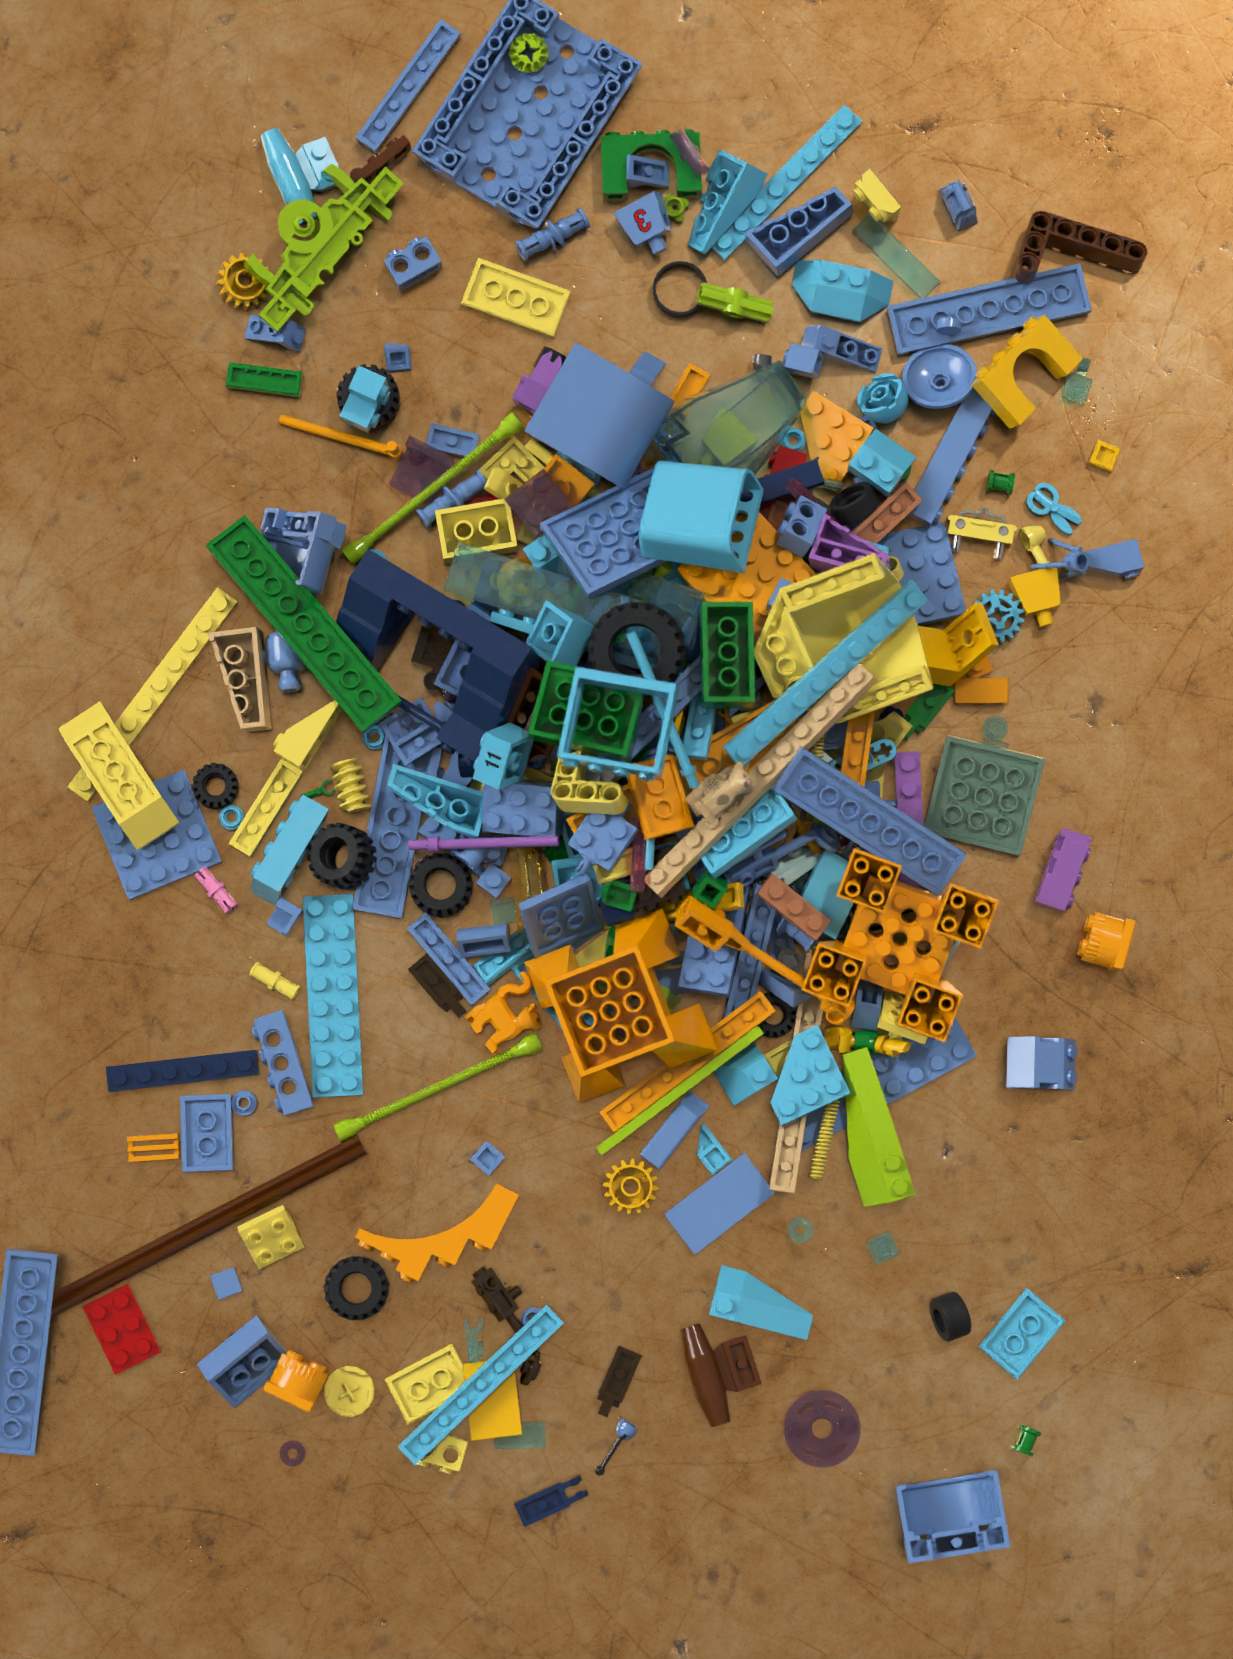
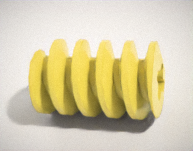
M360 758L343 760L330 767L331 771L338 772L332 779L333 781L340 782L335 786V790L342 791L337 796V800L345 801L339 806V809L347 811L346 813L358 812L371 807V804H363V801L369 798V795L361 794V791L367 788V786L358 783L365 778L364 775L356 774L357 771L362 769V766L354 765V762Z

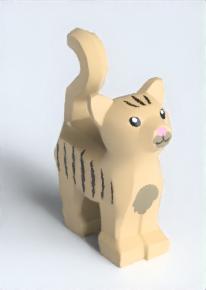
M750 760L744 766L741 761H738L734 766L727 767L718 774H711L706 777L685 799L692 813L696 816L702 814L705 818L704 820L711 825L714 822V817L729 807L739 794L748 793L750 789L755 787L756 781L752 780L745 772L751 764Z

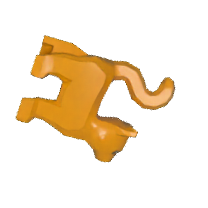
M525 971L520 972V977L523 981L522 985L518 986L508 983L500 987L486 1003L476 1006L464 1016L477 1034L483 1031V1026L487 1023H491L494 1026L496 1032L485 1044L494 1055L499 1052V1045L516 1038L524 1030H538L542 1026L540 1015L536 1010V1003L524 1007L519 1015L515 1016L505 999L508 994L520 996L527 994L531 990L532 981L529 974Z

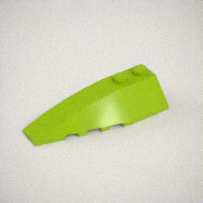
M864 1047L843 1054L844 1080L850 1091V1095L846 1096L845 1101L849 1148L848 1158L863 1206L891 1203L916 1195L868 1048Z

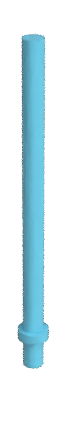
M636 631L628 633L626 636L643 677L656 680ZM652 696L663 722L666 709L664 698ZM673 722L669 739L682 768L680 770L681 775L686 777L688 785L692 789L699 785L694 773L696 768L694 765H691Z

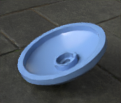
M942 344L921 349L914 353L904 366L902 382L908 392V397L916 404L931 409H943L954 406L969 396L974 389L971 384L977 378L975 376L977 370L972 357L966 351L954 345Z

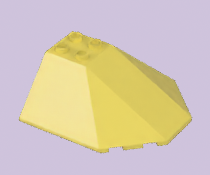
M875 553L779 589L754 647V657L772 697H780L901 588L898 578ZM914 614L859 662L861 666L875 677L877 682L836 723L845 722L933 690ZM833 686L828 691H826L819 699H817L809 708H807L806 711H810L833 688Z

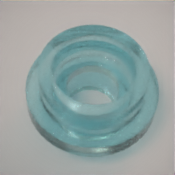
M795 1218L788 1226V1234L795 1242H806L813 1235V1225L806 1218ZM798 1225H803L805 1227V1233L803 1235H799L796 1233V1227Z

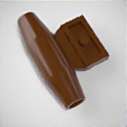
M700 1323L680 1329L684 1359L696 1398L710 1426L715 1427L730 1422L726 1390L739 1392L762 1384L747 1336L723 1342L713 1351Z

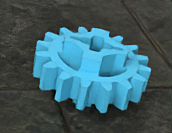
M991 589L988 597L982 593L980 595L982 602L975 600L974 603H983V606L989 603V611L986 613L996 638L999 639L1001 644L1004 643L1005 636L1012 640L1014 638L1012 631L1019 633L1021 629L1017 624L1024 623V619L1019 617V615L1024 613V609L1017 608L1020 600L1013 602L1011 600L1013 593H1010L1007 597L1004 596V589H1001L998 595ZM1000 601L1006 603L1010 608L1002 606ZM994 611H997L998 615H1003L1000 622H997L996 618H991ZM1013 619L1011 627L1005 631V622Z

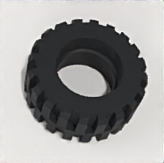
M628 602L611 608L610 611L599 618L598 623L591 631V638L588 640V661L591 663L592 670L644 678L643 674L636 675L624 671L617 664L613 653L615 640L622 631L633 626H641L651 630L660 642V659L652 669L655 679L657 681L673 683L680 676L679 674L685 664L687 646H685V636L679 627V623L669 612L650 603ZM644 694V698L652 697L651 695Z

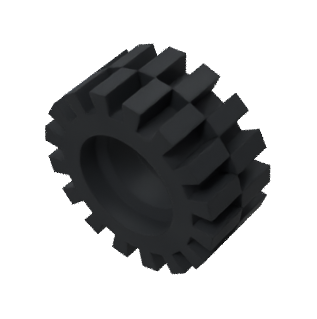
M221 763L206 764L201 770L198 769L197 775L193 777L192 789L194 790L195 797L202 805L211 809H223L224 806L232 804L231 802L233 799H236V794L239 792V782L236 775L229 767ZM220 777L224 780L225 789L220 795L214 796L207 792L206 783L210 778Z
M768 992L764 995L771 1005L779 1006L782 1009L783 1019L776 1025L763 1021L758 1026L765 1033L763 1034L765 1037L777 1038L788 1033L794 1026L796 1008L791 1007L772 992Z

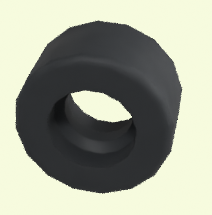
M952 1291L935 1297L930 1301V1313L934 1326L944 1341L950 1342L971 1332L972 1325L968 1309L957 1292Z

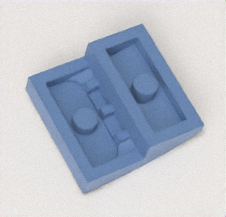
M423 697L412 702V704L433 716ZM403 709L379 723L404 766L441 744L436 738L438 735L437 730Z

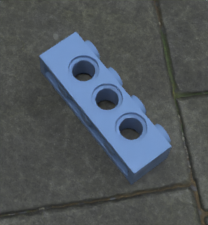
M280 1010L253 1019L255 1025L251 1026L255 1040L260 1039L263 1048L259 1050L263 1065L268 1064L270 1073L266 1075L270 1088H275L278 1097L274 1098L278 1112L283 1111L284 1116H289L315 1107L285 1012ZM272 1033H278L281 1037L280 1044L276 1047L269 1046L267 1041ZM280 1057H286L288 1060V1067L284 1071H278L275 1067V1062ZM287 1081H293L296 1084V1091L291 1095H286L283 1092V1085Z

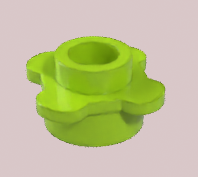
M668 194L665 197L668 216L675 218L678 222L683 221L685 218V208L689 205L688 200Z

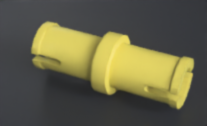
M259 962L254 964L249 973V976L268 985L267 988L269 990H276L290 998V1000L295 999L300 990L299 985L282 977V973L278 971L275 973Z

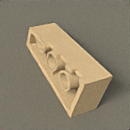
M257 627L207 633L214 648L216 660L221 668L224 683L229 691L240 728L246 732L271 730L266 662L263 659V631Z

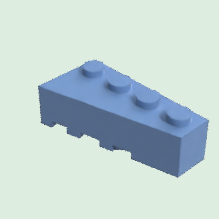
M834 187L808 200L807 203L797 208L793 207L787 210L785 214L775 219L771 218L763 222V225L755 229L751 228L745 231L746 242L779 277L853 215L852 203L837 187Z

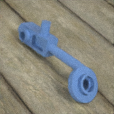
M814 824L809 832L774 850L768 846L729 868L727 872L723 873V877L728 881V884L740 882L745 887L750 885L754 879L779 867L777 859L813 840L820 847L831 852H837L841 848V844L832 829L827 826Z

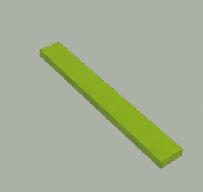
M760 1026L753 1028L598 1145L596 1149L601 1156L765 1034Z

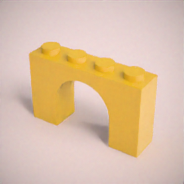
M1045 314L1037 318L1034 316L1030 317L1022 325L1024 329L1008 339V346L1004 350L1000 349L991 357L993 362L988 367H982L975 374L977 378L971 384L1009 429L1021 425L1036 409L1018 388L1014 380V364L1021 353H1029L1036 356L1056 379L1067 376L1083 359Z

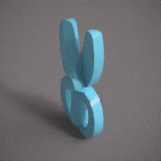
M1044 482L1037 484L1034 491L1027 496L1026 503L1028 508L1037 515H1046L1050 512L1051 519L1059 530L1071 535L1073 530L1065 518L1076 524H1081V517L1070 507L1057 504L1059 495L1055 487ZM1046 489L1051 492L1053 501L1040 490ZM1032 499H1036L1045 509L1037 508L1033 504Z

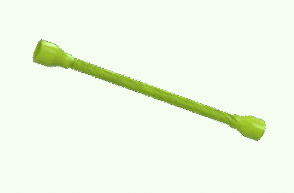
M513 412L502 419L498 428L492 432L489 439L484 440V443L482 442L479 444V447L474 448V451L469 452V455L464 456V459L462 458L459 463L457 462L454 467L452 466L449 471L447 470L444 475L442 474L439 479L437 478V481L432 482V485L427 486V489L422 490V493L420 492L417 497H414L415 499L410 500V503L405 504V507L400 508V511L395 512L382 525L380 524L370 535H365L361 539L350 542L342 549L344 555L355 565L362 559L366 551L374 545V540L377 541L379 536L384 535V532L389 531V528L394 527V524L399 523V520L401 521L419 507V505L431 497V494L436 493V490L441 489V486L446 485V482L451 481V478L456 477V474L461 473V470L466 469V466L468 467L471 462L473 463L476 458L478 459L481 454L483 455L496 442H501L505 438L516 435L524 426Z
M536 1032L523 1037L509 1051L506 1050V1052L495 1055L492 1059L489 1058L486 1062H480L477 1066L474 1065V1067L472 1066L468 1070L465 1069V1071L463 1070L459 1074L456 1073V1075L445 1078L442 1082L439 1081V1083L433 1084V1086L430 1085L427 1089H421L418 1093L415 1092V1094L413 1093L406 1096V1098L389 1104V1106L386 1105L383 1109L380 1108L377 1112H371L368 1116H359L354 1119H344L333 1124L334 1129L342 1143L354 1137L361 1129L366 1128L368 1124L374 1121L376 1122L379 1118L382 1119V1117L388 1116V1114L391 1115L394 1111H400L403 1107L406 1108V1106L408 1107L412 1103L415 1104V1102L432 1096V1094L435 1095L438 1091H443L444 1088L452 1087L453 1084H459L462 1080L465 1081V1079L474 1077V1075L476 1076L482 1073V1071L485 1072L488 1068L491 1069V1067L493 1068L497 1064H502L503 1061L506 1062V1060L509 1061V1059L520 1056L534 1055L542 1051L543 1047Z

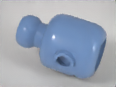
M277 631L270 633L265 640L263 659L270 671L280 674L278 681L279 690L281 692L300 690L302 682L298 677V672L303 671L306 666Z

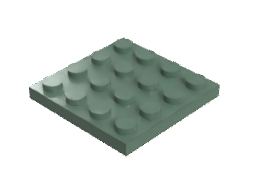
M946 735L924 826L944 838L1021 856L1045 758Z

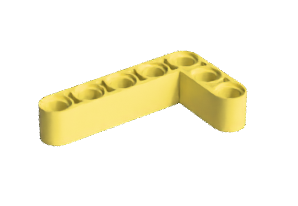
M571 749L572 754L590 757V753ZM558 758L551 794L560 810L572 813L610 815L621 814L626 810L628 800L617 783L585 781L588 766L578 765V768L566 767Z

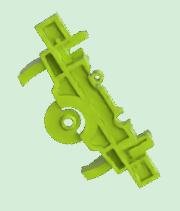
M330 164L321 173L329 177L344 194L338 200L330 198L321 207L312 201L300 199L288 203L281 210L278 217V231L288 246L281 254L283 264L280 265L275 275L260 263L253 252L243 265L256 280L266 286L265 290L273 297L257 316L275 332L283 326L295 310L303 316H307L312 311L314 305L306 297L316 286L324 284V281L319 277L320 272L326 271L329 275L333 274V266L348 250L349 242L353 246H358L362 243L363 236L357 231L365 230L373 219L364 211L366 208L384 223L391 218L392 211L385 205L404 183L387 167H384L369 185L363 178L354 183L344 171ZM315 212L320 222L318 234L308 241L293 239L292 236L294 234L298 237H307L314 231L315 221L311 214ZM302 219L306 220L307 228H301L299 221Z

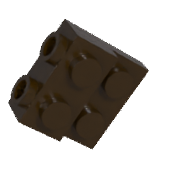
M674 845L654 850L653 868L675 847ZM642 871L630 875L632 882L630 885L639 888L635 901L637 908L644 907L645 912L659 908L658 903L668 900L669 904L682 901V895L689 893L684 877L660 898L642 880L650 871Z

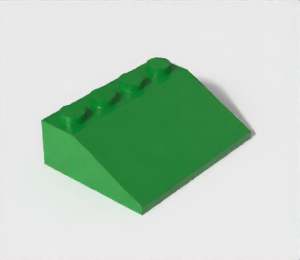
M547 660L528 730V735L533 741L555 746L560 745L576 667ZM585 684L571 749L630 762L637 739L644 694Z

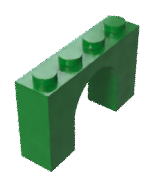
M692 129L680 130V133L658 130L655 131V134L633 131L630 135L608 132L606 136H601L603 200L628 199L627 155L636 156L647 150L662 152L672 160L676 169L677 197L702 196L700 132H694Z

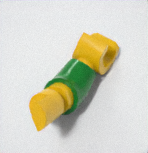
M828 1026L824 1032V1039L829 1049H837L839 1053L850 1052V1047H852V1051L867 1047L869 1054H886L891 1057H898L901 1053L907 1052L912 1045L911 1042L890 1038L883 1032L874 1030L854 1031L852 1034L849 1028Z

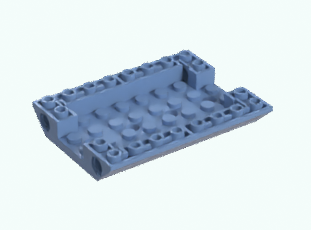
M509 0L413 148L412 153L434 172L509 218L538 229L641 69L643 63L602 38L597 42L559 19V12L539 0ZM523 33H535L540 38H543L548 46V60L539 71L525 73L516 69L511 63L509 57L510 46L514 39ZM526 44L525 52L520 55H527L530 62H532L533 53L537 50H531L530 46ZM565 47H570L574 50V55L569 59L563 58L560 55L561 50ZM538 88H544L548 91V96L545 99H537L534 96V92ZM519 129L522 132V136L518 140H512L508 137L509 131ZM485 170H493L496 173V177L492 181H485L482 178V173Z

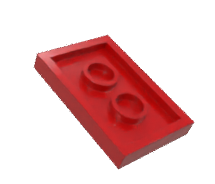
M129 1283L82 1306L115 1375L162 1352Z

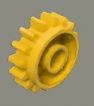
M243 253L239 254L238 259L233 255L230 256V264L225 261L221 266L224 270H219L217 276L222 279L218 280L216 285L223 286L219 294H226L228 296L225 301L226 303L233 300L235 301V308L240 303H243L244 308L248 309L250 302L257 306L259 304L258 298L264 300L266 294L263 291H267L265 290L266 286L256 280L244 267L243 264L248 258L244 257ZM246 276L250 285H241L238 277Z
M631 1159L630 1165H626L625 1161L621 1160L620 1168L613 1165L614 1173H606L610 1182L603 1183L604 1187L609 1188V1191L604 1195L605 1197L611 1196L613 1198L609 1203L610 1206L615 1203L618 1204V1212L624 1207L627 1208V1214L631 1213L632 1208L641 1213L640 1206L644 1205L646 1208H649L648 1199H656L651 1193L659 1188L652 1185V1182L657 1180V1176L650 1177L649 1174L653 1169L651 1167L647 1170L643 1169V1161L637 1166L634 1159ZM629 1179L635 1180L638 1184V1190L634 1194L626 1193L623 1188L625 1181Z

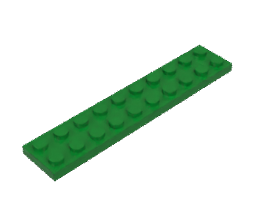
M246 515L242 516L206 544L209 552L362 734L402 704V700L312 593L308 589L295 584L299 578Z

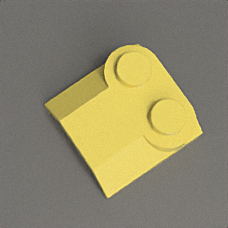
M871 169L867 170L854 183V195L861 203L864 201L875 221L881 220L883 223L886 221L895 222L898 220L901 206Z

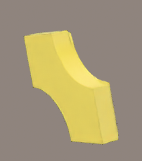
M892 711L887 717L874 720L871 744L881 739H889L897 747L913 726L896 712Z

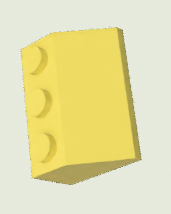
M509 498L435 510L445 565L518 552Z

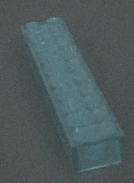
M458 542L443 589L534 620L537 619L545 601L548 600L581 616L594 626H596L603 614H606L615 606L628 602L649 603L612 590H607L588 599L579 584L572 577L463 542ZM658 606L669 612L676 619L681 631L684 633L685 646H687L684 660L685 667L700 619ZM633 626L627 628L615 640V646L633 651L626 635L636 631L645 655L660 659V642L657 636L645 627Z

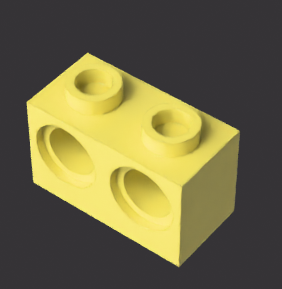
M446 1435L434 1447L433 1453L425 1455L417 1464L424 1467H429L430 1463L440 1466L439 1471L454 1474V1471L461 1470L469 1441ZM454 1448L458 1452V1459L455 1462H448L445 1459L444 1452L446 1449Z

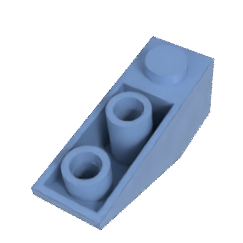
M823 325L806 327L801 344L802 346L819 349L824 355V360L871 372H877L882 348Z

